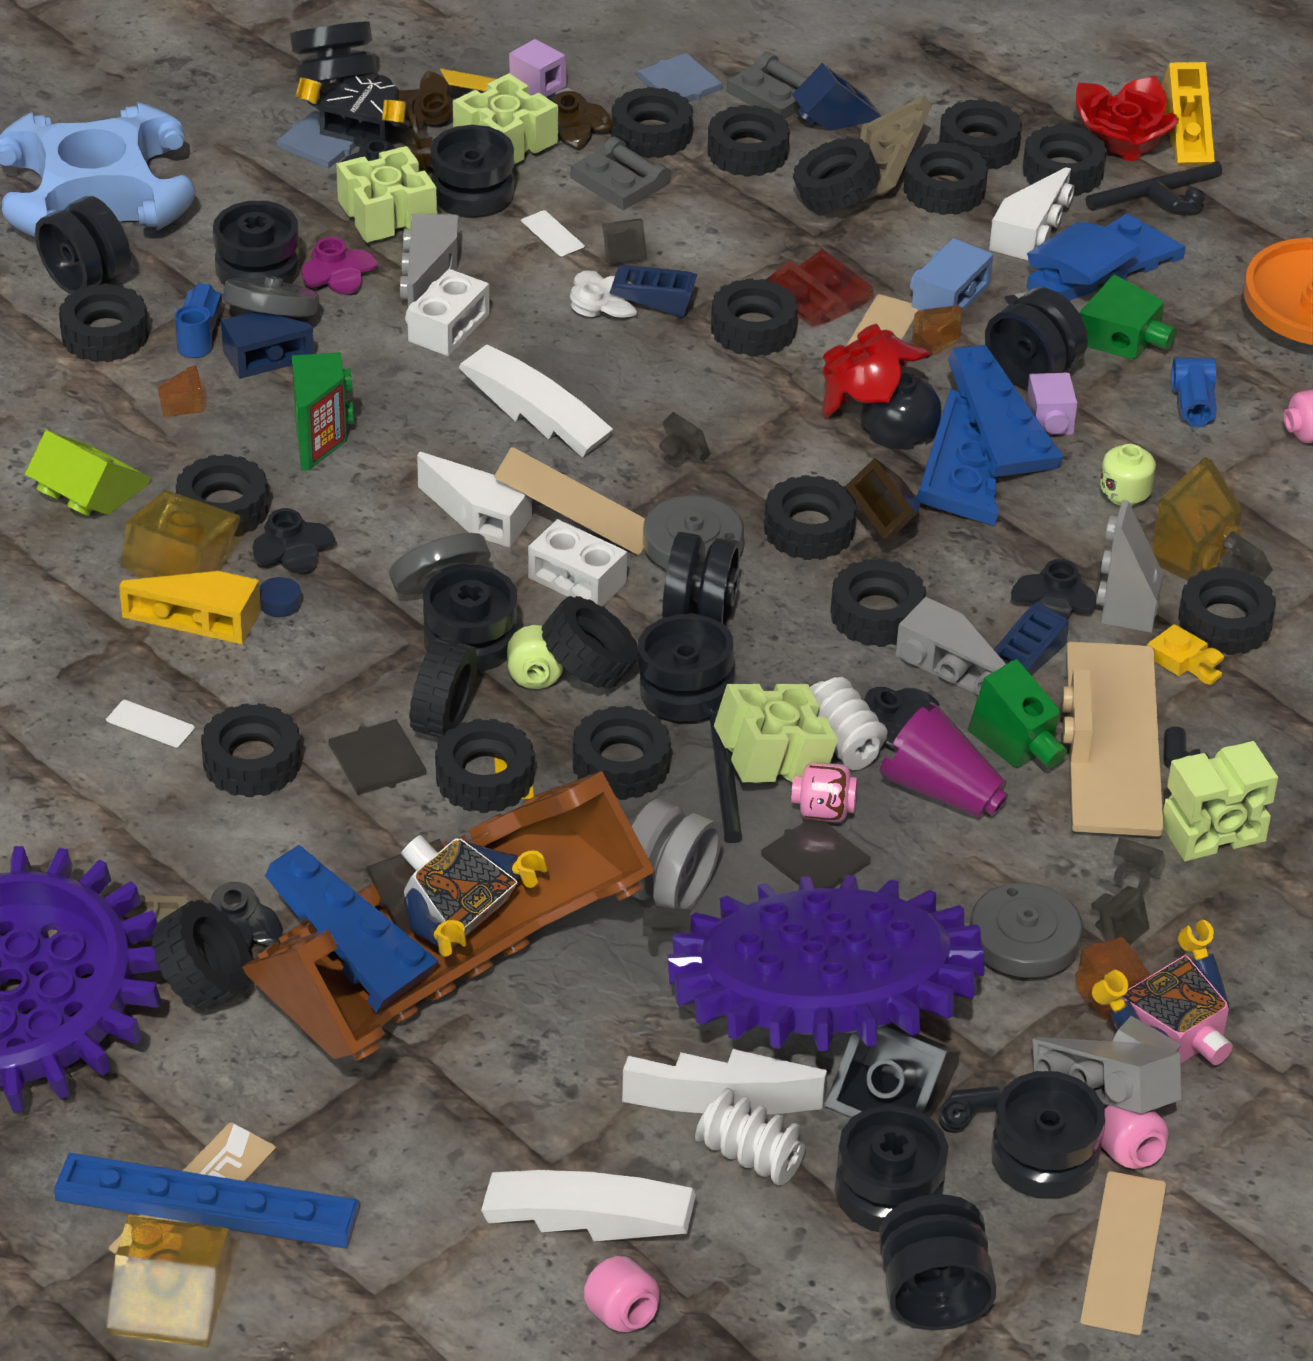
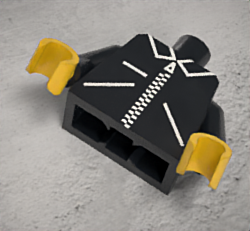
M384 75L376 76L374 80L351 76L338 87L325 92L320 90L322 85L320 82L302 77L299 80L295 97L307 100L311 106L319 110L320 135L363 145L372 139H382L390 142L394 129L398 132H404L410 126L406 102L399 100V89Z

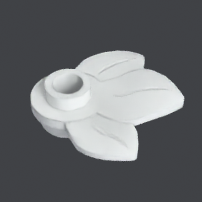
M591 270L582 271L575 276V286L571 289L570 299L572 300L571 307L577 313L588 317H596L600 315L601 311L620 318L637 315L636 309L627 302V299L610 294L615 276H609L604 279L596 271Z

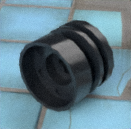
M935 1194L919 1196L905 1201L887 1213L879 1226V1241L883 1253V1266L886 1269L890 1309L898 1320L919 1329L932 1331L954 1329L975 1321L989 1310L996 1299V1282L992 1260L988 1255V1239L985 1234L984 1218L976 1205L962 1197Z

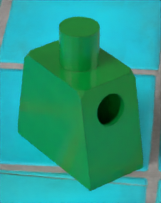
M1113 275L1079 312L1087 330L1088 348L1128 359L1138 358L1149 344L1169 350L1177 333L1176 328L1162 323L1164 311L1162 299L1116 275Z
M1017 659L984 677L968 727V731L1010 765L1018 768L1038 758L1050 769L1059 764L1067 753V749L1054 737L1061 716L1059 708Z

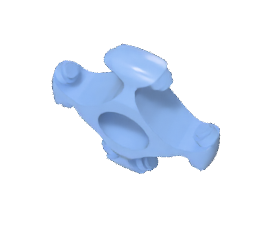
M137 102V106L126 107V110H120L121 117L87 123L51 124L50 117H44V115L33 116V112L21 117L7 127L0 135V164L35 170L41 176L42 183L34 192L7 193L2 199L3 216L15 228L35 237V226L41 217L56 210H64L70 203L84 196H94L103 201L114 212L119 222L139 221V226L145 225V228L156 227L157 231L179 218L190 207L195 197V188L192 180L185 175L170 179L156 178L149 170L146 162L155 155L164 154L182 146L184 133L181 123L168 113Z

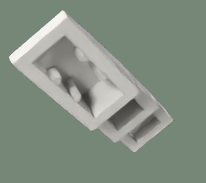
M485 345L459 366V369L515 422L524 416L548 440L556 434L559 435L582 458L607 440L613 430L583 402L553 380L519 359L494 347Z
M732 1049L728 1063L686 1053H680L676 1066L628 1056L623 1069L622 1102L670 1111L704 1113L714 1099L718 1098L726 1088H730L734 1091L732 1106H735L742 1097L750 1099L749 1115L758 1106L766 1107L767 1115L820 1110L823 1108L825 1101L827 1070Z
M554 1170L492 1172L481 1212L488 1224L534 1220L541 1233L587 1229L593 1241L687 1234L696 1194L693 1188L639 1177L596 1172Z

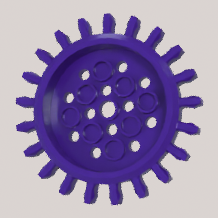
M14 846L10 859V872L0 873V935L9 931L5 936H0V986L9 979L22 981L12 991H0V1087L4 1086L3 1091L13 1113L24 1110L26 1094L23 1084L46 1076L50 1088L60 1099L70 1096L69 1080L63 1068L80 1058L90 1068L104 1076L111 1069L106 1053L98 1043L108 1033L135 1044L142 1038L137 1020L122 1013L126 1004L159 1008L161 1002L155 982L133 980V974L161 971L154 957V948L152 946L129 948L133 944L154 937L153 930L158 924L153 910L120 921L119 918L142 904L137 886L130 881L106 898H103L99 894L112 881L107 863L99 859L79 882L69 878L73 865L68 849L58 848L45 873L31 871L24 846ZM49 930L58 931L51 938H46ZM44 971L39 976H34L36 973ZM88 973H91V974H92V975H91L90 977H88V978H80L81 976H83V975H85V974H88ZM33 1009L28 1014H23L26 1010ZM74 1012H78V1013L75 1014L73 1017H70V1016H69L70 1014H72V1013H74Z
M846 875L840 888L817 889L810 876L801 877L798 891L777 894L767 883L758 885V901L749 905L727 895L721 897V918L695 912L690 916L691 934L675 932L672 937L673 954H667L669 984L675 985L676 1003L678 1006L695 1003L697 1023L704 1025L727 1015L729 1038L737 1040L754 1027L759 1026L770 1029L771 1048L778 1049L782 1047L790 1033L813 1035L818 1051L829 1050L833 1035L858 1032L859 1037L867 1047L877 1045V1028L894 1023L911 1036L920 1033L919 1010H924L946 1019L954 1016L953 996L973 999L976 995V976H984L985 973L984 946H981L980 927L978 924L964 925V908L960 905L936 912V892L927 890L905 901L899 898V881L889 880L878 892L858 889L856 876Z

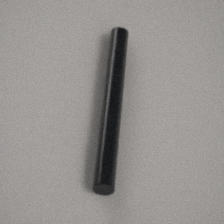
M1215 161L1086 196V205L1089 210H1094L1146 196L1150 187L1156 182H1161L1169 189L1217 177L1222 175V166L1220 162Z
M718 708L709 719L724 840L727 843H739L742 840V830L734 768L731 761L732 753L728 748L724 747L714 727L719 711Z

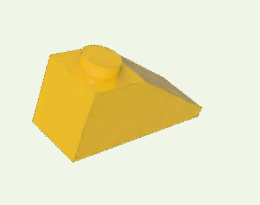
M1206 62L1169 63L1162 81V87L1167 97L1165 115L1174 113L1179 118V123L1169 131L1176 165L1200 166L1215 162Z
M222 571L122 580L119 585L122 618L243 645L261 613L259 580Z

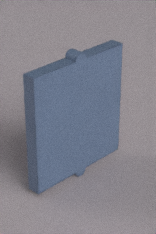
M688 53L668 60H659V63L637 71V77L649 87L680 93V96L687 98L688 102L694 99L701 100V97L722 89V82Z
M312 112L298 124H292L291 129L276 140V147L328 169L344 156H350L351 150L359 145L354 142L320 135V116L315 112Z

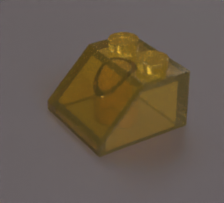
M1204 457L1160 499L1152 551L1161 568L1187 581L1191 576H1196L1202 570L1207 571L1215 568L1219 558L1228 549L1233 550L1238 545L1243 533V529L1239 527L1242 508L1211 459Z
M164 490L126 522L121 567L134 571L143 578L218 571L238 527L240 515Z
M128 1215L115 1256L107 1334L208 1348L232 1267L229 1229Z

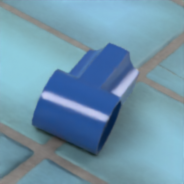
M197 283L193 290L188 291L183 307L175 312L177 350L186 357L205 356L212 350V333L222 305V295L214 290L211 284Z
M1173 358L1171 369L1172 392L1178 393L1181 419L1186 420L1190 427H1204L1206 423L1216 418L1217 405L1214 392L1216 384L1215 358Z

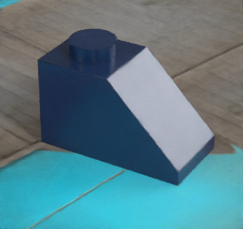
M823 63L792 94L801 106L798 110L801 117L810 125L814 126L816 123H819L828 131L869 123L881 117V114L865 94Z
M256 311L221 320L223 352L239 379L291 366L293 355L314 354L313 328L309 323Z

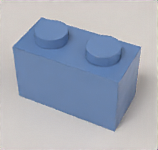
M953 238L941 250L938 249L932 256V259L922 269H918L914 273L910 283V289L913 291L912 307L952 324L990 286L993 254Z

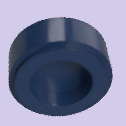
M275 577L263 582L260 585L261 610L275 617H284L296 612L301 606V588L299 584L285 577Z

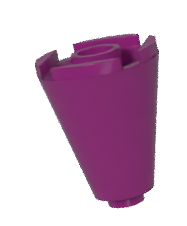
M929 702L928 710L925 707L920 708L906 723L892 743L897 747L893 761L885 756L879 771L889 781L978 818L984 817L987 813L994 816L1008 798V794L1004 792L1006 781L945 712L933 702Z

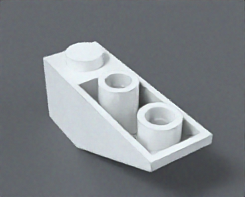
M1065 167L1005 198L992 219L989 250L1028 260L1027 253L1049 240L1051 228H1057L1060 223L1063 206L1069 207L1073 198L1074 185L1069 184L1071 169Z
M423 452L418 453V487L469 533L481 534L487 541L511 548L532 519V498L499 481L493 474Z

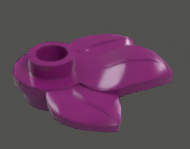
M336 237L322 238L315 244V248L312 251V260L305 263L302 267L303 282L310 288L328 284L329 288L334 292L352 294L361 287V272L377 268V261L370 253L364 250L348 249L342 239Z

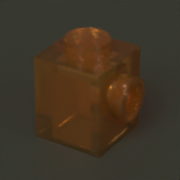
M1123 936L1107 942H1098L1082 949L1079 970L1075 973V981L1080 994L1084 998H1089L1103 1020L1112 1018L1109 1014L1112 1008L1110 1004L1102 1005L1094 1000L1092 996L1094 984L1104 980V976L1112 970H1118L1125 975L1128 981V989L1150 976Z

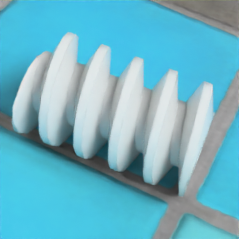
M834 677L825 682L821 681L812 685L810 689L820 705L816 717H826L838 738L834 750L836 756L850 770H862L869 766L877 758L880 748L887 738L888 731L885 725L879 722L874 712L870 711L866 701L861 700L860 694L857 690L853 689L848 679Z
M726 1088L718 1098L709 1104L697 1125L695 1141H704L711 1150L718 1151L721 1149L724 1157L728 1159L738 1158L741 1166L745 1168L754 1167L758 1175L762 1177L771 1175V1179L775 1184L784 1185L796 1173L805 1154V1142L798 1141L801 1130L800 1125L792 1123L783 1133L781 1132L784 1123L783 1116L777 1114L766 1124V1107L758 1106L749 1115L750 1099L742 1097L735 1106H732L734 1091Z

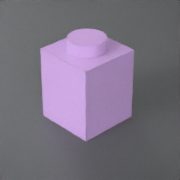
M536 39L509 53L510 74L529 86V95L532 96L539 92L543 96L548 97L566 87L565 54Z
M1029 374L1026 404L1047 434H1073L1077 400L1070 374Z

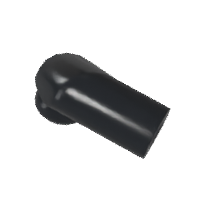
M1161 182L1154 183L1148 191V196L1169 212L1195 214L1203 208L1201 204L1206 199L1205 193L1198 188L1190 187L1187 189L1186 195L1182 196L1176 194Z
M1173 726L1166 729L1164 733V761L1167 765L1171 767L1172 760L1201 753L1200 749H1193L1191 752L1186 750V732L1183 728Z
M998 1086L954 1090L939 1110V1120L942 1126L949 1131L958 1132L969 1124L977 1112L996 1110L997 1101L1000 1097Z

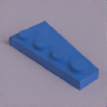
M1126 213L1107 225L1106 228L1118 232L1139 245L1141 253L1091 285L1062 283L1059 269L1040 268L1028 276L1027 289L1045 287L1059 292L1070 301L1096 291L1098 284L1106 283L1113 275L1126 280L1128 273L1141 269L1144 273L1157 269L1158 262L1169 259L1172 262L1184 259L1186 246Z
M987 346L953 348L948 362L961 396L969 401L970 407L967 412L971 423H976L979 427L981 436L978 441L982 451L990 456L989 470L992 477L1058 469L1063 455Z
M950 389L917 499L920 503L932 508L941 509L995 526L998 517V504H995L994 497L996 493V479L992 477L989 470L991 459L988 453L982 451L978 440L981 433L978 425L971 423L967 412L970 407L968 399L962 397L959 391Z
M302 846L294 847L270 863L265 877L299 918L310 920L316 928V933L326 929L330 930L338 945V948L334 951L345 963L342 971L353 984L360 982L370 994L367 1002L376 1013L433 973L438 963L434 956Z

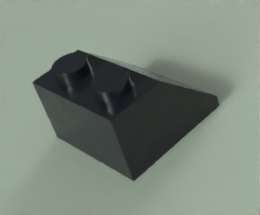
M893 1023L877 1028V1045L867 1047L859 1037L858 1032H853L824 1106L853 1117L870 1107L892 1104L911 1107L931 1117L944 1098L961 1051L920 1034L911 1036Z

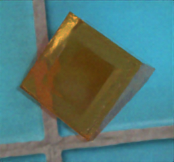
M957 305L917 311L914 314L913 343L925 348L931 355H934L960 339L963 308Z
M197 365L185 369L158 386L163 416L203 411L202 388Z

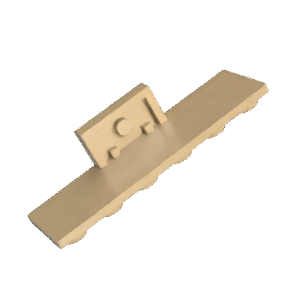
M1068 642L1066 649L1067 686H1063L1061 710L1063 713H1068V717H1064L1062 742L1069 743L1072 830L1075 832L1161 836L1163 832V812L1153 647Z

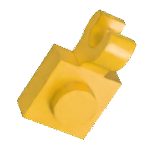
M1175 624L1147 643V646L1153 647L1154 662L1177 676H1181L1186 671H1189L1197 676L1200 681L1208 685H1212L1222 677V672L1214 667L1224 660V655L1215 648H1207L1208 643Z

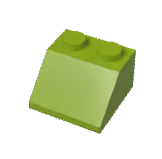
M45 430L25 472V475L39 482L37 490L56 499H59L62 494L70 499L67 504L68 507L87 516H90L92 510L107 515L111 514L148 486L152 478L92 445L49 430Z

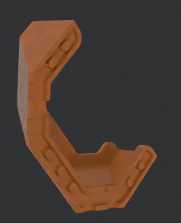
M600 771L542 792L524 801V806L518 807L504 815L500 813L470 828L468 832L472 838L469 840L466 839L465 835L458 837L468 844L472 843L518 856L527 851H538L543 855L548 871L545 873L538 870L535 871L538 883L532 888L526 887L521 877L515 879L518 883L509 899L466 936L467 945L465 947L459 943L452 948V954L449 956H442L438 945L427 941L410 929L404 903V889L416 870L408 862L356 891L438 960L431 975L380 1012L376 1013L367 1002L370 994L360 982L353 984L342 971L345 963L334 951L338 948V945L330 930L326 929L316 933V928L309 919L280 936L279 940L282 945H279L278 941L269 945L258 954L259 960L255 958L246 963L242 968L246 975L333 1059L352 1055L354 1061H357L372 1054L381 1047L378 1039L385 1034L382 1027L390 1019L394 1024L418 1012L419 1009L416 1003L423 998L429 996L431 1001H434L450 993L456 988L453 980L466 973L468 978H472L491 968L493 963L490 958L501 951L505 956H508L524 948L530 943L526 936L539 928L598 899L615 894L618 900H622L635 894L643 888L640 880L652 874L655 870L603 772ZM444 841L433 848L439 853L450 842Z

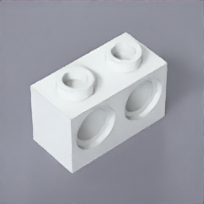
M448 269L437 281L431 283L428 290L417 301L409 305L405 315V321L408 324V341L449 356L489 316V283Z
M557 519L528 546V578L567 597L581 596L603 606L627 583V551Z

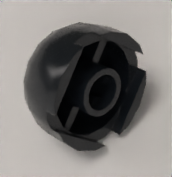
M902 373L900 383L889 403H863L861 427L863 430L866 428L870 432V439L874 443L889 449H914V442H921L925 439V445L935 439L942 412L941 401L933 386L925 379L910 373Z

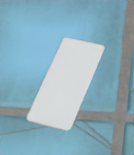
M545 210L521 219L524 225L559 256L567 255L585 247L584 244Z
M122 700L106 718V721L175 748L179 747L195 728L192 724L127 700Z

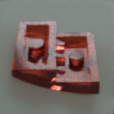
M820 249L800 266H797L790 260L765 279L772 283H779L783 288H788L792 296H795L797 299L798 315L812 326L824 324L848 314L874 297L873 288L869 283L824 249Z

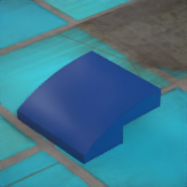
M1076 222L1029 251L1027 256L1030 267L1059 269L1062 283L1091 285L1141 252L1139 245L1118 232L1096 224Z

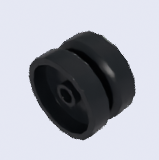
M370 21L323 26L290 33L292 52L298 55L316 53L317 56L316 59L301 61L295 66L298 84L301 77L327 85L342 83L351 76L360 77L378 73L375 54L371 52L351 53V48L364 46L372 41Z
M463 125L445 130L433 140L430 148L431 167L433 170L431 180L436 186L437 204L443 210L456 215L475 217L489 215L502 210L511 202L514 194V175L512 172L514 166V147L511 139L502 131L489 126Z
M84 196L70 203L64 210H56L41 217L36 223L34 235L42 263L57 285L70 295L80 288L84 289L90 285L96 286L101 281L109 282L124 274L130 267V247L122 225L114 212L103 201L94 196Z
M245 201L233 204L222 210L214 219L215 269L221 284L225 286V282L231 278L265 279V276L280 277L283 279L282 282L293 284L299 276L298 220L291 210L281 204L270 201Z
M1045 287L1029 290L991 318L985 329V345L1012 384L1028 390L1029 374L1063 373L1083 358L1088 347L1087 330L1082 316L1077 309L1059 292Z
M678 532L671 548L667 566L662 618L677 614H695L698 606L697 615L713 618L728 627L738 587L740 543L735 540L715 538L710 544L705 558V543L702 536Z
M459 565L445 569L432 577L423 590L425 650L428 652L432 642H435L436 638L442 637L476 648V654H478L477 672L497 668L506 662L508 642L514 633L517 632V589L511 579L496 569L482 565Z
M677 614L659 619L646 627L638 639L641 700L648 710L661 718L684 722L710 718L720 708L727 684H735L733 636L725 625L713 618L702 615Z
M1035 1071L1014 1079L1004 1087L997 1101L995 1129L991 1144L992 1164L1001 1179L1016 1191L1036 1198H1062L1078 1193L1092 1181L1099 1165L1100 1143L1103 1138L1106 1122L1104 1104L1095 1090L1082 1080L1058 1071Z
M889 1104L870 1107L854 1115L842 1129L838 1147L835 1194L840 1208L853 1222L870 1231L879 1232V1226L887 1213L899 1204L919 1196L943 1194L949 1148L943 1130L931 1117L911 1107Z

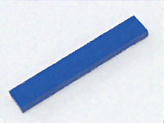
M68 1153L54 1187L55 1201L341 1248L348 1247L359 1214L358 1199L75 1153Z

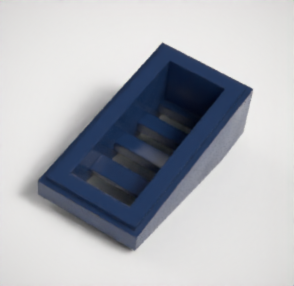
M619 264L610 294L684 318L697 274L680 270ZM626 280L631 281V282H633V284H631V283H625V281H626Z
M1035 603L1015 623L995 647L994 651L1005 664H1008L1005 661L1007 658L1011 661L1017 659L1032 676L1066 645L1069 621L1045 606Z

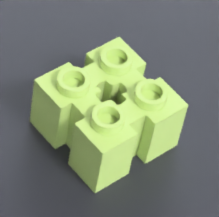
M510 73L488 83L487 91L482 94L474 90L453 100V127L473 124L489 126L502 131L511 139L513 144L514 164L524 160V152L536 154L558 143V105L539 92L532 96L529 95V86Z
M407 146L380 152L379 159L368 161L364 156L336 163L338 202L349 217L353 216L355 218V227L366 243L394 236L395 229L397 228L411 229L412 214H437L436 186L425 170L419 172V162Z
M727 684L714 727L724 747L733 752L731 761L742 782H775L777 775H782L787 780L793 782L794 776H803L804 768L808 763L831 762L838 738L826 717H816L820 705L808 684H776L774 691H763L760 684Z
M1250 741L1224 747L1212 759H1208L1205 753L1171 761L1167 787L1172 794L1169 799H1165L1163 829L1184 862L1217 854L1219 845L1230 843L1233 849L1266 841L1271 815L1264 805L1274 802L1278 776L1256 743Z

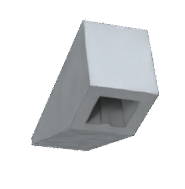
M412 214L411 229H404L403 233L404 253H402V276L400 277V300H408V307L412 302L417 301L428 290L431 283L437 281L448 269L457 270L459 247L458 215Z
M1122 500L1118 517L1110 515L1105 541L1113 542L1112 549L1105 548L1101 573L1108 574V580H1101L1096 605L1104 606L1101 623L1152 633L1159 606L1163 572L1129 501Z
M925 597L898 626L896 657L976 695H979L984 677L1006 665L963 613L928 597Z
M1047 1037L1033 1038L1034 1072L1058 1071L1077 1077L1095 1090L1103 1104L1143 1114L1182 1100L1180 1052L1145 1043Z

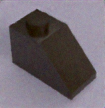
M876 458L845 486L887 542L918 514L920 506L918 499L899 475Z

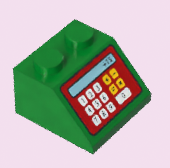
M341 352L292 356L295 423L301 471L312 469L347 441L346 425L354 424L352 400H345V393H352L351 368L343 369Z

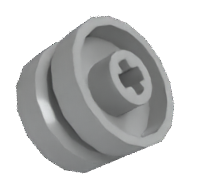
M655 798L647 803L632 825L655 872L640 880L643 888L631 896L644 901L653 897L657 907L683 916L691 911L699 901L710 881L721 847L722 831L720 823L695 813L685 817L683 808Z

